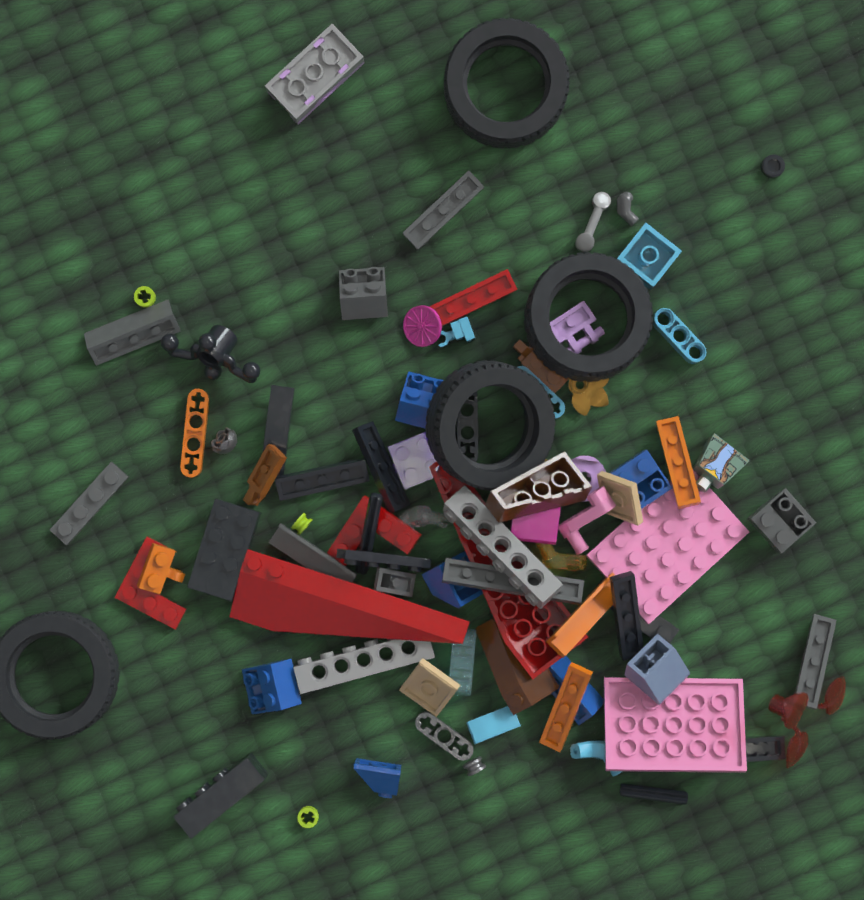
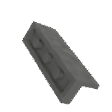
M165 300L84 333L87 350L97 366L161 340L166 334H176L181 332L172 312L169 300Z
M282 523L279 524V528L268 542L308 569L351 583L358 575Z

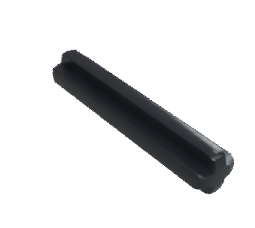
M622 783L619 790L620 795L623 797L683 805L687 804L688 793L686 791Z

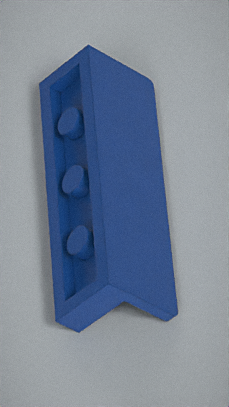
M567 656L559 659L549 667L560 688L571 664ZM588 683L574 719L578 725L591 718L604 704V699L590 683ZM560 688L552 692L555 698H557Z

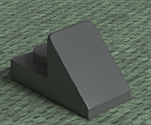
M377 567L373 590L412 597L416 574Z

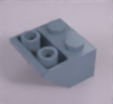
M657 634L627 663L624 676L660 705L690 675V672L676 649Z

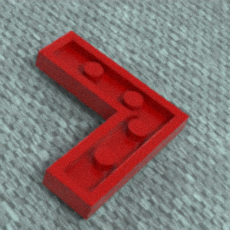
M366 495L362 497L327 552L345 566L348 564H344V559L336 558L337 549L357 551L360 547L369 497ZM381 506L376 533L406 554H409L422 534Z
M147 536L114 598L176 630L187 608L160 594L137 587L152 543L167 547Z

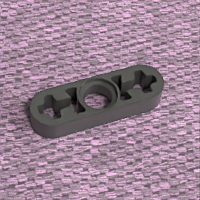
M424 711L418 714L415 720L416 728L429 739L459 760H468L473 755V745L464 736L430 712ZM428 716L431 718L430 723L433 726H436V723L440 724L435 730L434 736L429 734L432 731L430 727H421L422 722L420 718L426 719ZM443 729L448 730L451 733V739L448 742H441L438 739L439 731ZM455 736L460 738L456 741L459 745H468V754L463 753L459 755V749L453 745L452 749L448 747L454 742Z

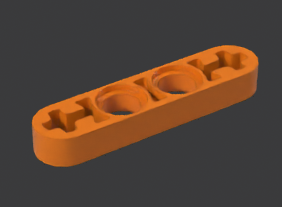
M202 389L192 390L187 398L180 467L181 472L190 478L199 476L203 467L209 395ZM198 393H201V396L205 398L204 402H200L199 409H204L203 414L197 411L191 412V408L196 409V402L192 398L196 397ZM195 415L200 416L203 421L199 428H193L190 425V419ZM192 438H197L200 442V447L196 451L189 450L187 445L188 441ZM186 453L192 455L199 454V459L194 458V465L198 468L193 470L192 474H189V470L185 469V466L189 465L191 457L186 458Z

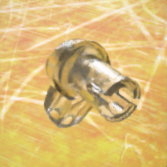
M426 505L408 509L399 517L400 520L413 529L415 527H424L428 524L446 528L448 524L444 523V521L449 522L443 513L432 511Z

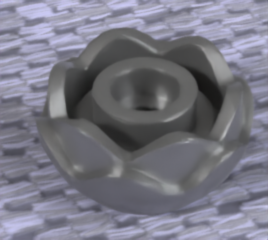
M228 427L225 430L218 431L216 439L211 442L212 450L218 454L231 452L237 444V435L234 430Z

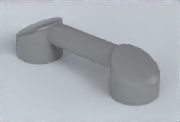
M605 192L596 193L592 199L593 212L585 232L580 234L575 242L579 252H589L594 246L593 234L602 211L606 210L611 204V198Z

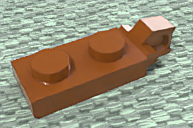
M520 339L514 344L513 348L521 354L518 357L521 365L527 367L552 392L556 393L568 381L569 377L559 376L555 371H551L546 367L543 361H540L534 354L532 347L526 346Z
M268 444L247 481L249 489L243 498L247 505H259L287 459L275 445Z

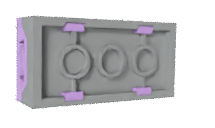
M331 24L265 85V88L274 100L276 99L290 114V117L299 124L364 64V57Z

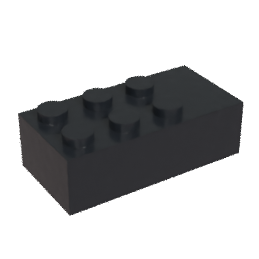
M215 499L187 586L188 588L233 601L240 570L247 549L250 550L262 512Z
M251 752L229 771L225 767L213 778L214 783L210 785L207 782L194 793L196 796L194 799H191L189 796L176 808L178 812L174 818L190 839H192L263 782L268 773Z

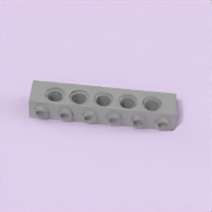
M465 485L444 503L443 511L446 519L451 523L455 522L461 528V534L466 539H471L476 544L477 550L483 556L487 555L493 561L492 564L500 573L504 572L509 577V582L514 588H520L526 594L525 598L531 605H537L541 609L560 592L563 584L502 522L498 523L489 509ZM465 512H470L473 514L474 518L466 519L463 517L462 514ZM485 528L489 530L490 535L483 536L478 530ZM503 545L507 551L498 552L495 546ZM518 561L523 565V568L515 569L511 563ZM536 578L539 581V585L533 586L529 584L527 579Z
M378 639L364 642L365 647L356 649L355 645L342 648L343 653L334 655L333 651L320 654L321 659L314 661L311 660V657L298 660V665H295L293 668L300 694L417 663L422 658L425 660L435 658L432 644L427 641H411L415 645V650L407 654L402 650V644L405 641L411 640L387 639V641L378 643ZM383 647H389L393 652V656L388 660L381 658L379 654ZM361 653H366L370 656V663L366 666L358 663L357 657ZM339 659H343L348 663V669L344 672L338 671L335 667V663ZM317 665L323 666L326 670V674L322 678H318L313 674V668Z

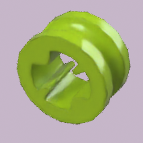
M142 286L135 291L134 300L139 306L148 308L155 303L156 295L151 288ZM143 291L151 295V298L147 299V303L139 299V295H143Z
M303 513L292 525L291 529H296L298 531L297 534L301 535L313 520L311 518L307 519L306 514Z
M305 806L299 811L298 822L302 827L311 828L317 824L319 814L314 807ZM310 811L314 814L312 818L315 819L313 822L309 820L306 823L303 821L304 816L302 814H308Z

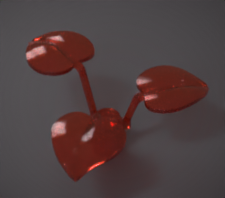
M839 677L830 684L825 694V702L818 704L817 708H826V714L829 715L839 709L846 692L845 677ZM805 692L796 693L787 698L776 694L769 704V711L781 716L785 727L795 731V736L790 739L787 748V769L795 765L802 758L808 746V733L801 732L796 727L808 704V694Z

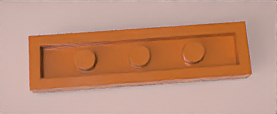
M679 416L656 421L678 509L701 504Z
M571 662L539 743L561 752L592 676V671Z

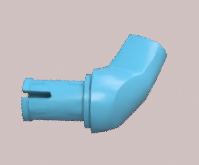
M605 741L580 742L570 747L571 757L574 759L600 758L605 763ZM610 771V773H611L612 776H616V775L620 774L621 772H623V771Z

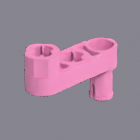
M604 486L594 490L587 496L591 506L558 525V530L564 539L567 538L576 555L589 548L579 533V528L604 515L616 506Z

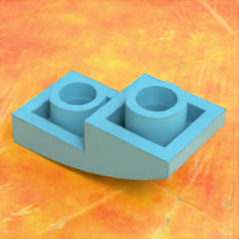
M508 706L466 723L474 744L521 726L517 715H513Z

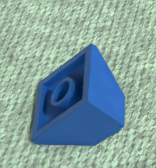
M465 551L451 558L469 562ZM445 562L421 574L433 596L456 608L462 607L483 594L482 589L442 583Z
M356 758L354 763L355 771L374 792L379 793V797L392 798V795H397L401 765Z

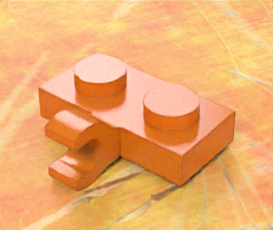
M152 543L137 587L160 594L166 577L183 583L185 573L170 567L176 551Z

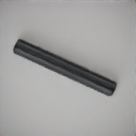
M375 492L371 493L369 497L359 551L372 552L383 499L381 494ZM358 561L355 571L365 575L369 570V566H365L366 561Z

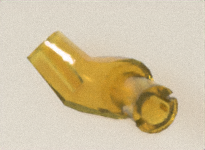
M535 543L543 558L541 563L548 569L578 571L584 570L587 567V556L558 553L555 552L552 544Z

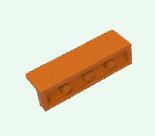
M613 572L591 592L546 641L562 658L570 652L613 605L609 578L615 575Z

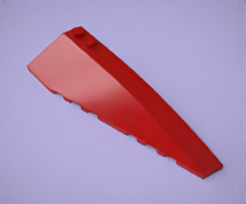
M437 461L429 467L444 503L465 485L484 505L486 504L474 487L449 475ZM465 512L462 514L463 517L466 519L474 518L473 514L470 512ZM454 522V527L469 562L493 566V561L487 555L483 556L477 550L476 544L471 539H466L460 532L461 528ZM485 528L478 530L483 536L490 535L489 530ZM503 545L495 546L498 552L507 551ZM518 561L511 563L515 569L523 568V565ZM482 589L504 643L532 680L562 658L546 642L571 615L562 602L550 600L539 609L537 605H531L525 596ZM585 634L572 649L587 639L588 636Z
M247 549L240 570L229 616L275 632L463 644L470 623L469 621Z

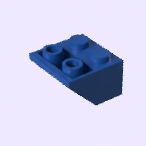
M408 371L395 421L425 428L429 403L443 380Z
M642 450L610 472V474L637 483L641 509L672 489V486L648 450Z
M292 659L242 669L243 681L246 686L252 714L279 711L302 704Z

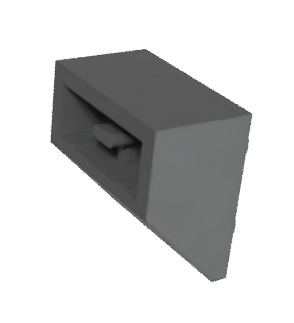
M385 267L339 270L342 320L388 317Z
M786 488L766 501L747 518L776 553H783L816 524L814 519Z

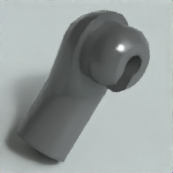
M626 191L617 198V213L632 227L639 218L631 211L633 195Z

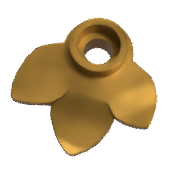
M609 378L593 382L583 381L584 387L582 389L576 387L577 381L569 380V390L573 394L572 404L578 413L586 416L590 406L603 407L609 404L608 396L602 388L608 383Z

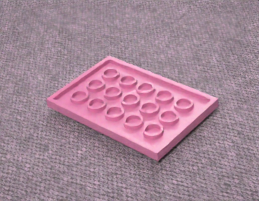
M693 470L695 481H697L700 476ZM672 487L671 490L641 509L643 523L637 526L623 521L586 555L605 578L612 572L615 575L632 571L635 574L639 614L647 624H650L749 533L747 528L710 487L706 492L698 489L701 504L682 509L677 507Z
M604 677L605 771L746 773L743 679L686 678L658 705L628 678Z

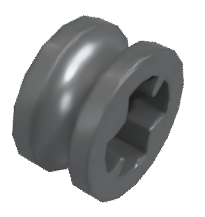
M481 756L463 765V768L468 770V776H472L486 767L485 764L481 763Z

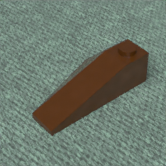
M494 618L475 628L501 695L513 715L534 705L560 688L549 668L532 680L504 643Z

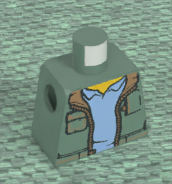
M714 433L706 441L693 467V470L700 475L696 481L697 488L702 492H706L711 485L717 489L721 488L749 462V459Z

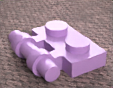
M582 301L550 322L556 339L560 343L566 341L569 346L567 349L577 354L582 352L581 349L588 344H594L599 341L598 338L605 334L602 327L599 326L593 330L590 326L597 319L585 301ZM583 330L586 336L576 341L573 335Z

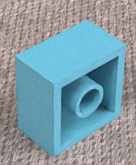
M645 223L617 259L632 268L634 273L638 274L644 282L643 285L651 290L682 251Z

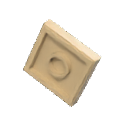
M604 471L598 473L599 488L604 486L616 504L606 514L637 526L643 523L637 483Z
M422 658L399 691L437 717L458 690L460 684Z

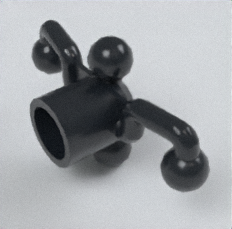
M214 325L211 327L208 333L202 334L199 337L198 344L191 346L190 351L178 349L179 340L174 334H166L161 339V346L169 355L187 360L199 358L206 365L204 374L210 380H216L221 376V366L227 367L233 375L248 383L256 382L260 375V367L255 362L246 363L243 369L236 365V361L230 353L237 344V337L230 329L224 326Z

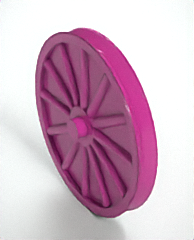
M421 305L413 307L407 312L403 321V329L407 339L412 344L426 347L438 340L442 324L439 315L434 309Z

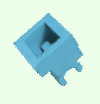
M468 317L450 323L452 331H441L440 335H444L446 340L444 343L439 344V347L447 346L449 341L454 339L458 341L466 338L467 343L476 340Z

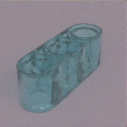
M467 629L463 644L452 643L449 677L460 684L454 695L471 696L476 629Z

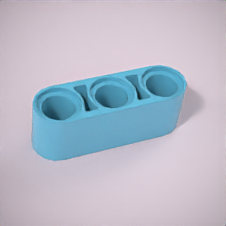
M661 308L653 315L652 325L685 361L690 364H696L705 358L707 352L704 344L670 309ZM659 314L668 316L669 323L667 325H661L658 322ZM679 330L684 333L685 338L683 342H677L674 339V331ZM691 347L699 349L700 357L698 359H694L689 355Z

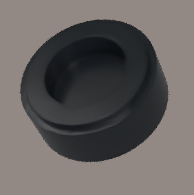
M775 154L767 156L761 164V171L768 178L779 177L785 169L784 160Z

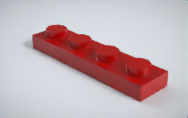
M508 269L429 307L437 312L443 327L518 289Z

